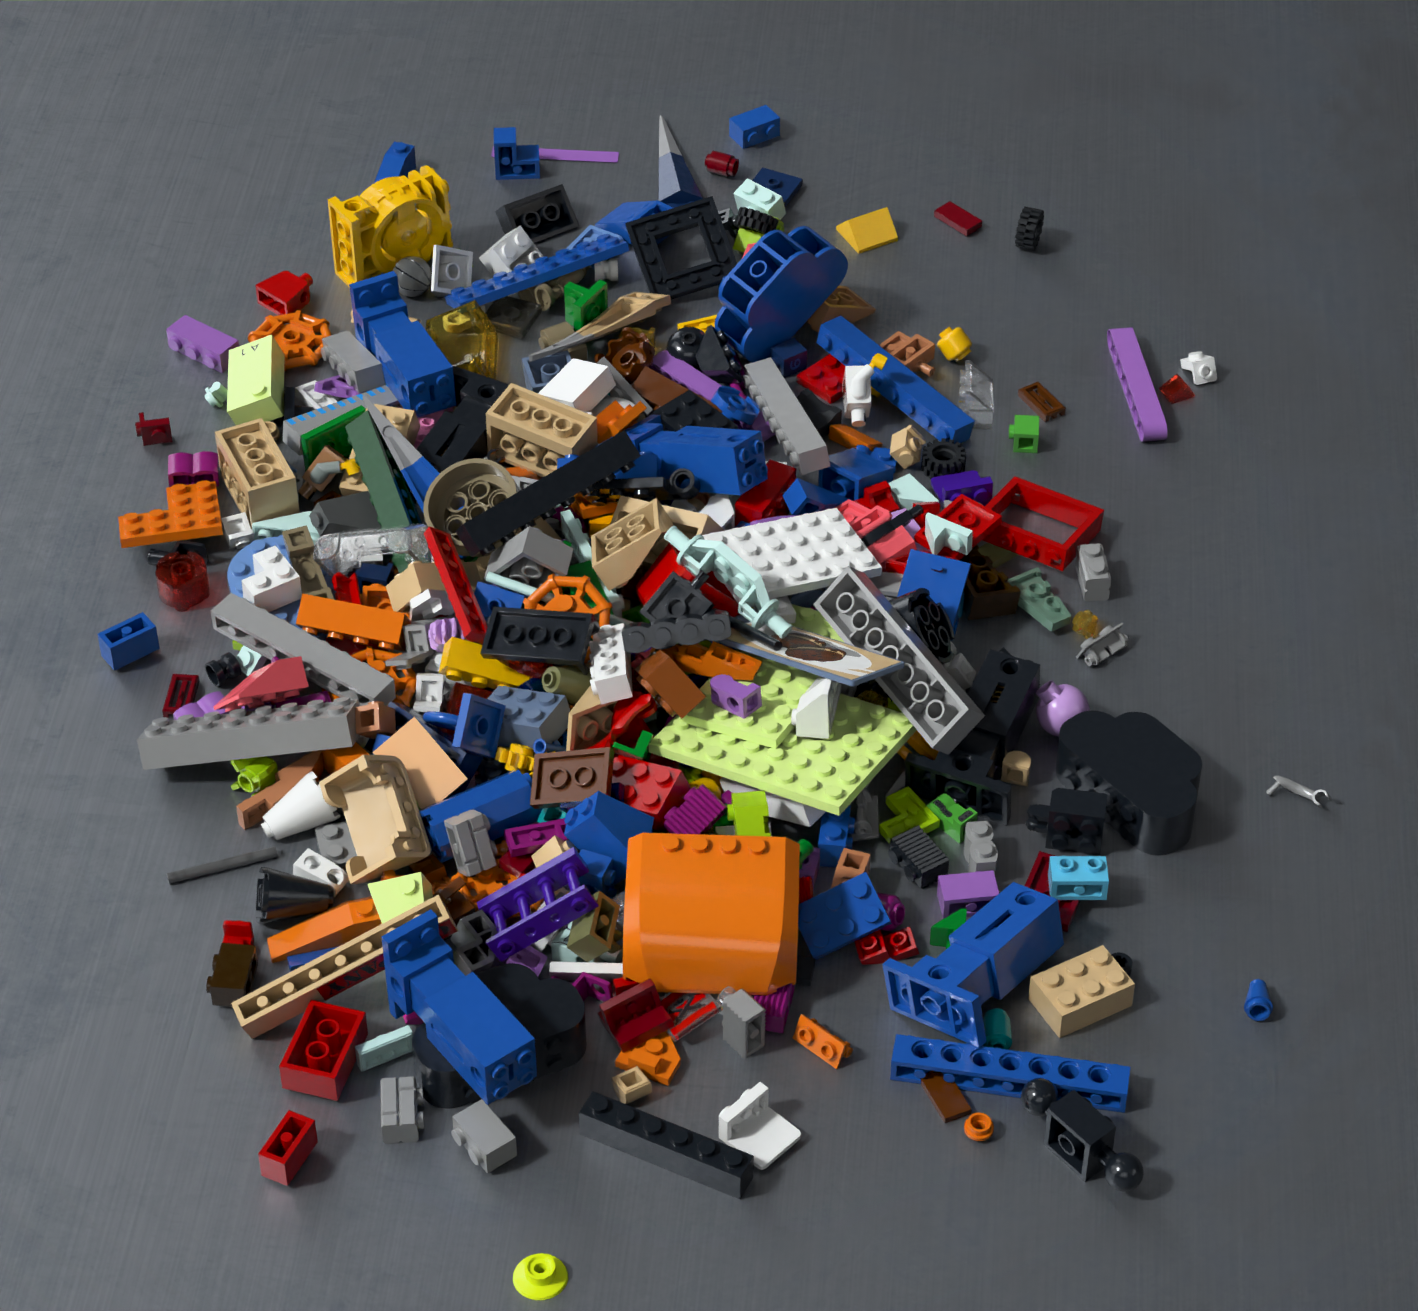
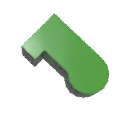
M947 794L940 795L926 805L940 819L939 828L959 844L965 839L963 827H966L967 822L977 821L978 812L971 807L964 809L959 804H956Z

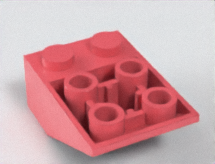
M302 657L279 659L252 672L214 705V710L225 709V713H229L232 710L241 709L242 706L248 705L249 709L264 706L266 702H271V705H275V703L300 696L299 691L309 687Z

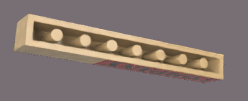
M436 895L232 1002V1007L241 1027L251 1039H254L305 1012L310 1000L324 1002L385 970L381 936L430 909L438 916L439 936L442 939L456 933L458 929L448 908L440 896Z

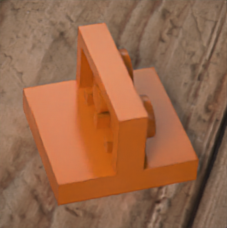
M616 400L596 416L597 442L600 444L638 423L636 420L647 407L639 401L635 406L632 407L629 404L624 409Z

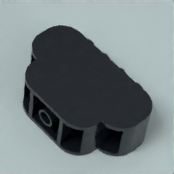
M1084 711L1062 724L1059 732L1056 776L1066 789L1108 794L1104 822L1119 832L1123 839L1128 840L1144 853L1157 856L1167 855L1188 843L1192 834L1202 771L1201 757L1193 748L1158 719L1143 712H1127L1114 718L1110 714L1101 711Z
M515 963L502 964L476 973V976L535 1038L537 1077L533 1078L532 1081L570 1067L584 1056L587 1046L585 1004L579 992L571 983L557 978L539 980L535 972L530 968ZM422 1023L413 1034L412 1047L416 1083L418 1088H423L424 1099L431 1105L444 1109L457 1108L481 1100V1097L427 1038L426 1024Z

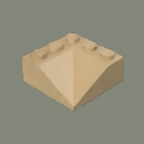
M657 498L591 536L592 567L608 591L615 587L618 589L625 586L657 541H665V533L673 526L672 520Z

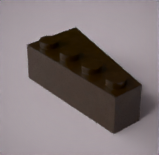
M976 545L968 555H964L959 560L971 563L964 589L963 611L968 620L1015 614L1021 590L1016 585L1012 587L1007 582L1008 577L1002 571L998 572L992 566L993 561L988 556L981 555L978 552L979 547Z

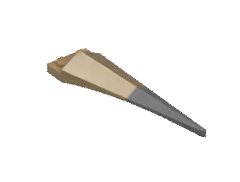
M633 292L621 296L604 312L575 333L543 350L529 355V362L621 331L625 327L638 325L656 315V312L662 311V307L670 305V295Z

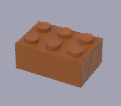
M660 649L652 652L634 669L639 675L636 680L672 717L677 714L681 719L684 718L706 697L679 666Z

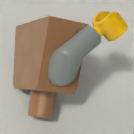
M326 445L302 476L305 483L298 492L310 500L317 490L323 492L337 473H342L345 468L349 476L358 473L361 469L354 458L348 460L333 447Z

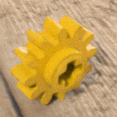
M511 743L510 748L499 746L495 760L506 763L505 769L508 771L520 770L522 774L529 773V770L533 771L531 763L534 762V750L531 747L517 743Z

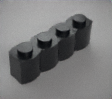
M725 610L709 611L703 616L686 614L676 620L672 618H659L649 624L633 622L624 626L621 632L624 651L629 653L644 652L650 647L667 649L675 646L677 643L694 645L704 639L720 641L732 635L729 612Z

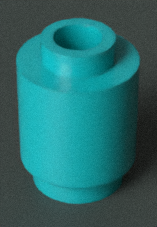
M1002 1009L988 1010L983 1018L987 1041L983 1046L1008 1050L1012 1046L1011 1019Z

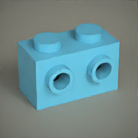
M1050 856L1048 869L1050 896L1058 900H1107L1109 878L1106 856Z

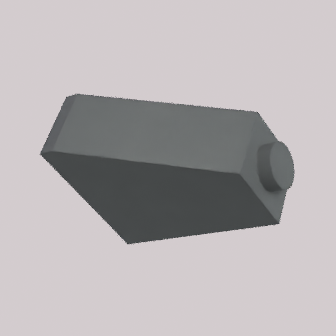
M369 491L320 501L309 515L312 525L321 537L330 538V534L381 531L382 543L384 542L385 534L377 521L378 515L375 507L370 502Z

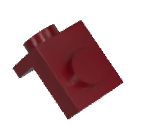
M144 412L139 413L140 422H135L137 437L142 436L143 446L173 442L169 417L145 420Z

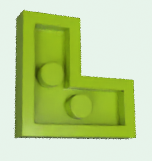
M909 786L886 797V805L896 817L879 824V833L889 844L890 838L917 825L926 834L939 828L940 819Z

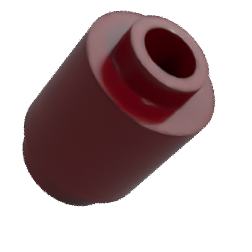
M713 150L706 156L705 167H707V171L725 177L735 176L739 168V159H736L733 155Z

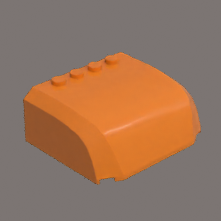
M640 833L629 838L623 926V979L627 980L629 978L638 983L651 979L656 986L657 992L731 994L744 989L750 995H769L777 992L779 987L790 983L795 985L798 946L800 844L787 837Z

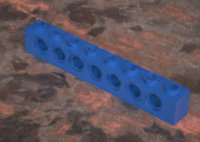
M896 1034L891 1060L890 1080L921 1084L920 1078H924L927 1072L938 1071L944 1074V1081L955 1082L959 1090L1021 1098L1022 1089L1027 1082L1035 1078H1044L1056 1086L1059 1099L1075 1090L1082 1097L1087 1098L1095 1109L1125 1113L1130 1067L1007 1050L998 1047L981 1046L978 1048L969 1043L964 1044Z

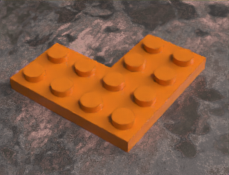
M203 480L196 484H175L166 488L168 510L154 509L148 513H127L124 516H118L121 548L223 535L216 482Z

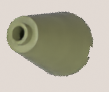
M591 662L585 663L589 669L588 675H584L576 665H559L547 668L542 676L544 690L553 694L566 695L568 704L575 706L591 686Z

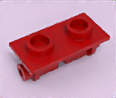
M341 572L335 573L331 581L334 590L337 591L335 593L336 600L362 605L357 574L354 573L347 577Z

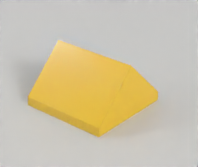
M888 207L849 219L836 226V230L858 254L898 241Z

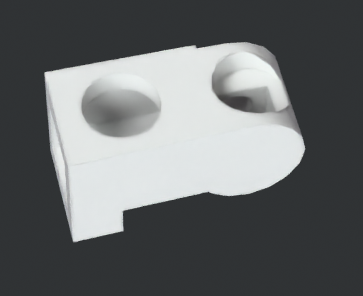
M309 848L293 864V875L328 884L329 890L334 892V897L349 881L347 873L341 867Z

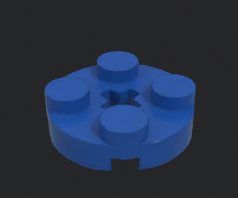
M720 386L714 393L711 402L722 410L721 414L731 421L736 419L747 425H753L760 412L757 403L749 396L746 399L739 396L741 391L735 388Z

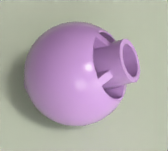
M1048 681L1036 692L1040 698L1036 706L1037 719L1042 728L1053 736L1059 737L1060 728L1065 721L1081 712L1090 711L1086 696L1072 685H1056L1054 681Z

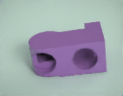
M722 674L714 676L710 680L712 703L730 713L745 719L762 706L761 686L755 683L746 686L734 681L730 675Z

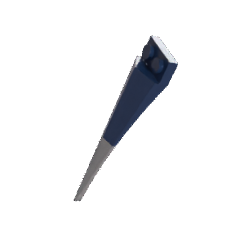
M660 115L658 201L675 208L701 200L703 197L663 116Z

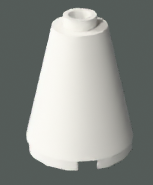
M313 771L306 774L262 817L264 823L261 824V827L268 838L274 836L276 840L340 818V814L335 812L337 808L327 804L323 799L320 784H317L315 780L317 776Z

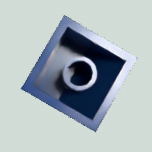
M855 448L828 455L830 467L819 470L818 475L819 487L855 501L864 497V488L883 481L887 483L892 482L894 468Z
M597 791L567 812L564 820L566 824L564 836L579 851L584 849L612 857L613 870H616L614 885L626 878L628 839L640 833H651L654 817Z

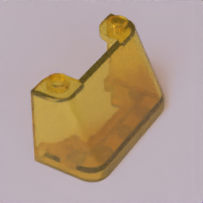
M476 300L426 320L427 333L452 366L496 380L498 336L493 324Z

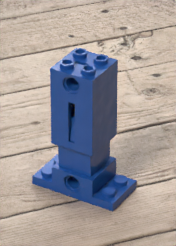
M391 271L349 284L356 339L381 362L385 383L402 407L414 410L417 418L456 406L453 366L418 320L414 322L409 320L407 304L399 295L397 274Z
M654 414L625 429L638 452L650 451L658 455L661 461V477L670 479L674 471L681 468L688 469L700 482L699 492L742 495L768 479V468L765 462L764 442L761 431L685 426L676 432L663 431L661 416ZM690 479L684 480L680 488H686L690 484Z
M1012 882L949 935L950 947L937 958L926 955L913 967L889 958L882 966L890 1009L980 1048L987 1042L981 1005L991 996L1001 1000L1064 945L1058 899Z
M431 909L381 936L390 1013L395 1019H398L405 1014L409 1015L415 1012L426 1024L427 1038L487 1105L496 1100L503 1099L509 1092L521 1085L528 1084L533 1078L537 1077L535 1038L474 972L465 976L454 964L453 950L439 936L438 916Z

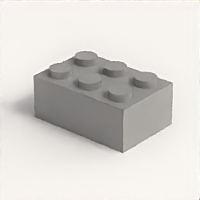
M529 526L491 553L484 579L486 580V576L490 571L539 588L548 579V575H567L574 549L566 545L562 540L554 539L543 533L542 530Z

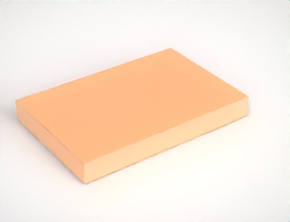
M415 717L372 752L374 755L396 756L402 761L420 809L446 799L468 780Z

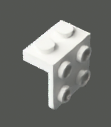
M761 1082L752 1089L745 1090L739 1100L731 1106H726L719 1115V1139L728 1146L753 1155L754 1166L763 1170L798 1142L801 1138V1132L768 1107L769 1088Z

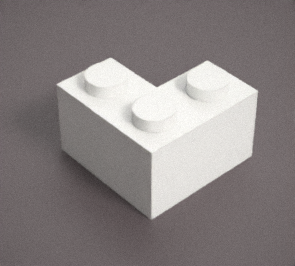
M276 545L253 554L255 575L241 580L243 598L259 608L266 609L268 612L301 599L300 576Z

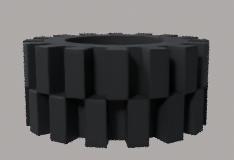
M1026 206L1022 209L1016 229L1015 246L1030 250L1036 249L1044 223L1043 210Z
M740 207L734 226L766 234L776 230L779 220L758 210Z
M941 438V442L935 439L933 444L928 442L927 446L923 447L921 469L926 477L930 475L931 479L937 476L965 472L966 452L959 442L954 444V440L950 439L949 442H946V438Z

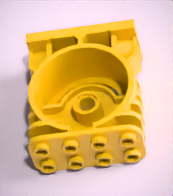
M424 165L420 168V173L416 170L410 171L408 178L402 175L400 177L395 176L379 180L369 186L360 196L357 195L342 202L336 196L327 199L335 274L350 288L349 284L381 275L382 272L385 274L393 271L396 263L404 257L416 256L428 262L431 258L433 259L434 245L452 248V223L449 215L451 206L448 200L449 185L447 181L442 179L433 168Z

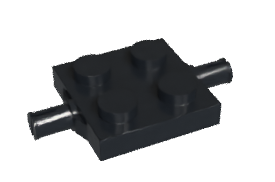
M700 570L698 575L690 582L672 571L640 610V613L650 623L659 618H672L676 620L686 614L703 616L715 606L704 597L700 590L710 576Z

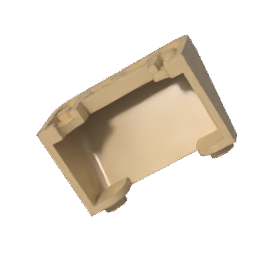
M363 754L319 782L325 802L332 807L343 809L357 856L350 858L346 862V873L350 884L365 883L382 876L383 871L398 870L421 861L430 854V843L406 768L396 756Z

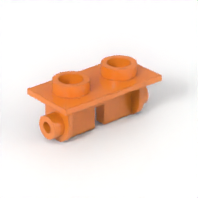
M803 1014L800 1015L793 1039L835 1069H838L842 1057L848 1058L853 1052L850 1043L843 1041L836 1035L830 1034V1031L817 1023L815 1018L810 1019Z

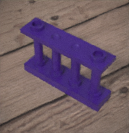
M574 847L477 902L478 909L483 910L496 927L497 934L487 939L486 944L501 962L599 906L584 884L580 885L579 877L588 873L589 869ZM568 884L570 892L556 900L554 892ZM544 898L546 906L532 914L530 905ZM520 912L521 920L507 928L506 919Z

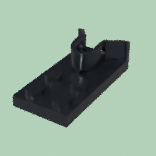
M493 607L480 654L484 659L576 665L584 675H588L589 669L584 661L590 638L599 632L600 625L593 613Z

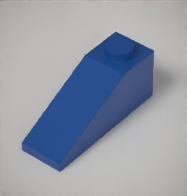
M394 141L384 155L374 183L388 177L405 175L408 178V173L416 168L415 146Z

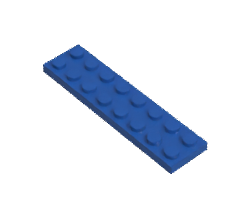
M603 234L598 236L596 241L578 243L576 245L577 248L559 250L555 253V256L537 258L535 263L530 265H518L514 267V271L496 273L492 279L474 281L472 286L467 288H455L451 290V294L445 295L447 305L460 312H465L630 251L628 242L610 234Z

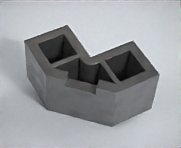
M479 910L461 918L457 925L458 931L450 939L458 948L453 953L454 964L465 976L471 972L476 974L490 969L494 961L495 954L486 944V940L497 934L496 927L484 911Z

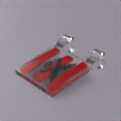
M728 986L721 991L716 1000L710 994L669 992L660 998L662 1006L671 1016L674 1027L666 1030V1033L675 1042L721 1012L723 1010L722 1002L724 998L736 991Z

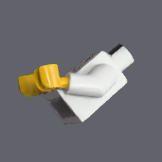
M880 353L873 356L869 365L845 366L842 385L845 418H851V423L854 427L866 425V418L870 414L871 395L876 397L880 395L879 392L871 387L870 377L875 373L874 368L882 370L888 358Z

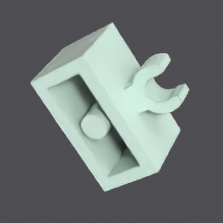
M748 178L733 193L738 211L740 207L751 208L780 220L786 214L781 195Z

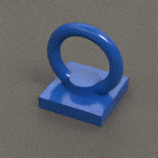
M463 693L459 715L427 711L423 714V720L433 726L455 731L452 747L487 758H495L506 705L473 694Z

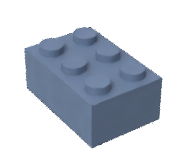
M498 686L487 698L488 700L506 705L497 746L510 748L511 743H517L533 748V744L537 739H543L545 742L552 744L568 728L570 708L566 695Z

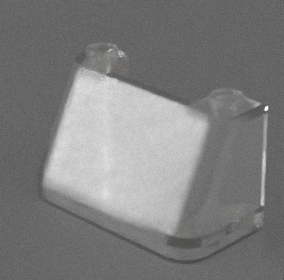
M417 523L344 530L323 535L315 542L313 560L330 577H333L337 572L347 576L352 568H360L361 556L405 553V561L408 564L414 561L432 563L433 556L424 536L428 526Z

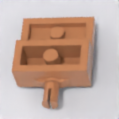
M897 331L879 344V346L912 372L921 371L929 377L935 373V368L927 364L934 359L935 343L919 334L910 338Z

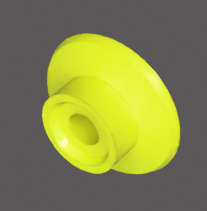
M544 1253L533 1254L524 1258L516 1266L513 1273V1283L516 1290L524 1297L532 1300L551 1299L560 1294L568 1282V1271L564 1263L555 1256Z

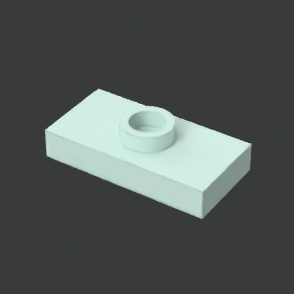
M407 1025L387 1034L379 1035L372 1040L355 1046L356 1060L360 1071L368 1070L412 1052L413 1031L410 1026Z

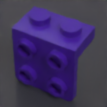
M975 470L931 478V486L942 510L944 500L953 502L961 494L984 506L992 499L993 481L991 477L980 478Z

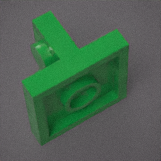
M599 279L590 289L570 281L564 286L565 321L574 326L575 332L608 308L607 282Z

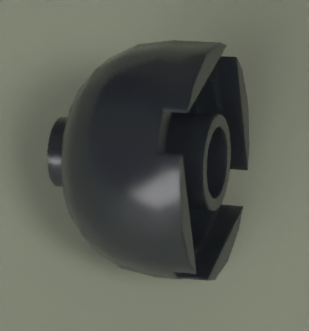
M695 327L681 328L670 336L666 350L671 356L683 360L702 373L695 356L705 332Z

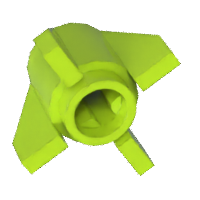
M265 756L230 760L236 772L240 771L238 781L230 786L232 790L242 788L249 793L255 791L251 795L254 796L275 783V773L278 772V767L272 758Z

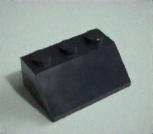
M563 184L503 205L495 211L505 234L521 226L533 243L579 227Z

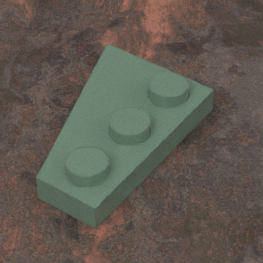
M1038 567L1008 579L1007 582L1012 587L1016 585L1021 590L1018 606L1052 632L1070 624L1071 614L1060 598L1052 594L1050 591L1051 585L1048 581H1043Z

